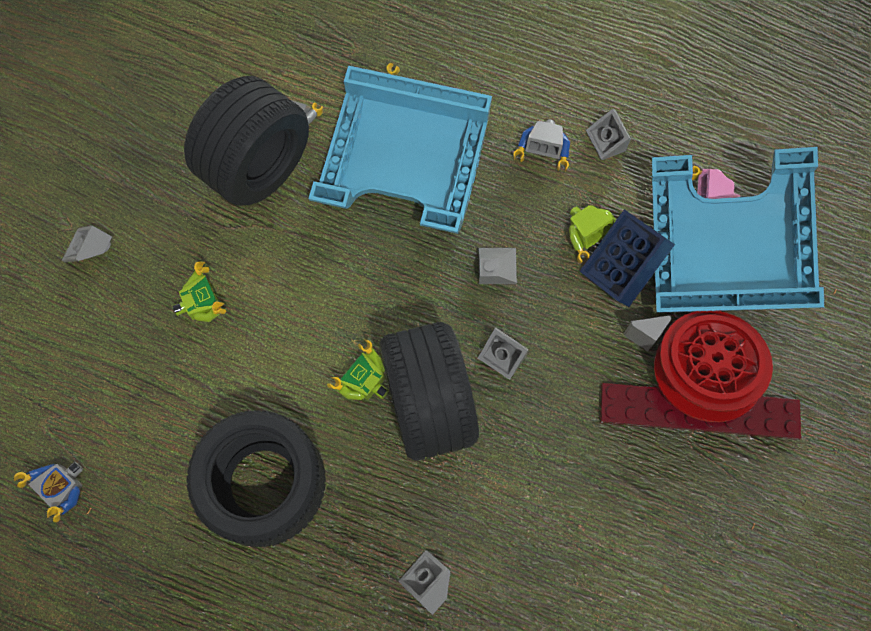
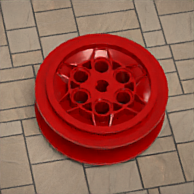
M695 311L676 320L665 333L655 355L654 373L662 394L676 409L697 420L726 422L746 414L765 393L772 378L773 362L765 340L755 328L743 319L722 311Z

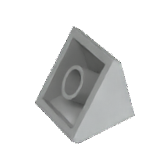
M615 109L610 110L586 129L601 160L625 152L631 140Z
M671 316L631 321L624 335L648 352L670 322Z
M495 328L478 359L510 380L526 358L529 349Z

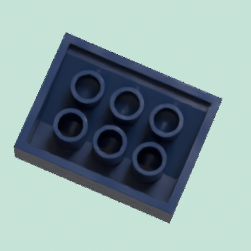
M624 209L580 272L615 300L629 307L675 244Z

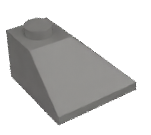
M94 226L78 228L62 261H80L103 254L110 248L112 236Z
M516 248L478 249L479 284H517Z
M426 550L398 582L433 615L447 599L450 570Z

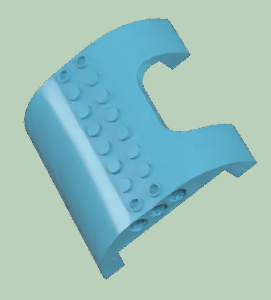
M348 66L344 79L346 94L319 182H313L308 199L348 209L359 196L367 193H378L410 200L424 208L420 222L421 226L458 234L464 221L483 147L492 96Z
M817 147L774 150L770 184L763 193L752 197L704 198L697 194L693 187L692 155L652 158L654 230L675 244L655 271L657 312L824 308V287H819L814 183V171L818 168Z

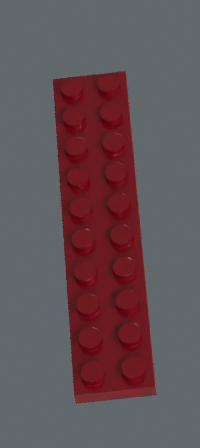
M602 383L600 423L793 440L801 439L799 399L761 396L756 404L739 418L726 422H705L692 418L676 409L665 398L660 388Z

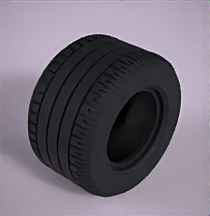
M244 76L232 79L217 88L203 102L194 115L184 142L186 165L192 174L228 202L237 206L256 204L274 193L287 180L300 161L309 136L307 115L299 105L259 77Z
M444 322L432 323V325L420 326V329L416 327L408 329V332L404 330L396 332V334L391 333L384 336L379 345L407 457L414 461L425 459V457L430 458L437 456V454L442 455L450 453V451L454 452L462 450V448L472 447L479 439V426L467 370L452 327Z
M261 410L236 413V415L233 414L216 423L213 428H210L200 439L201 441L197 443L196 449L191 455L192 458H190L187 471V492H189V500L197 517L216 535L250 547L274 546L295 537V534L298 535L302 529L309 525L308 523L313 520V516L318 512V507H320L321 499L324 496L323 491H325L326 482L323 461L319 451L307 434L296 423L285 416ZM259 451H271L282 455L287 459L294 471V482L288 497L277 509L266 515H253L241 509L234 500L231 491L232 475L237 465L248 455Z

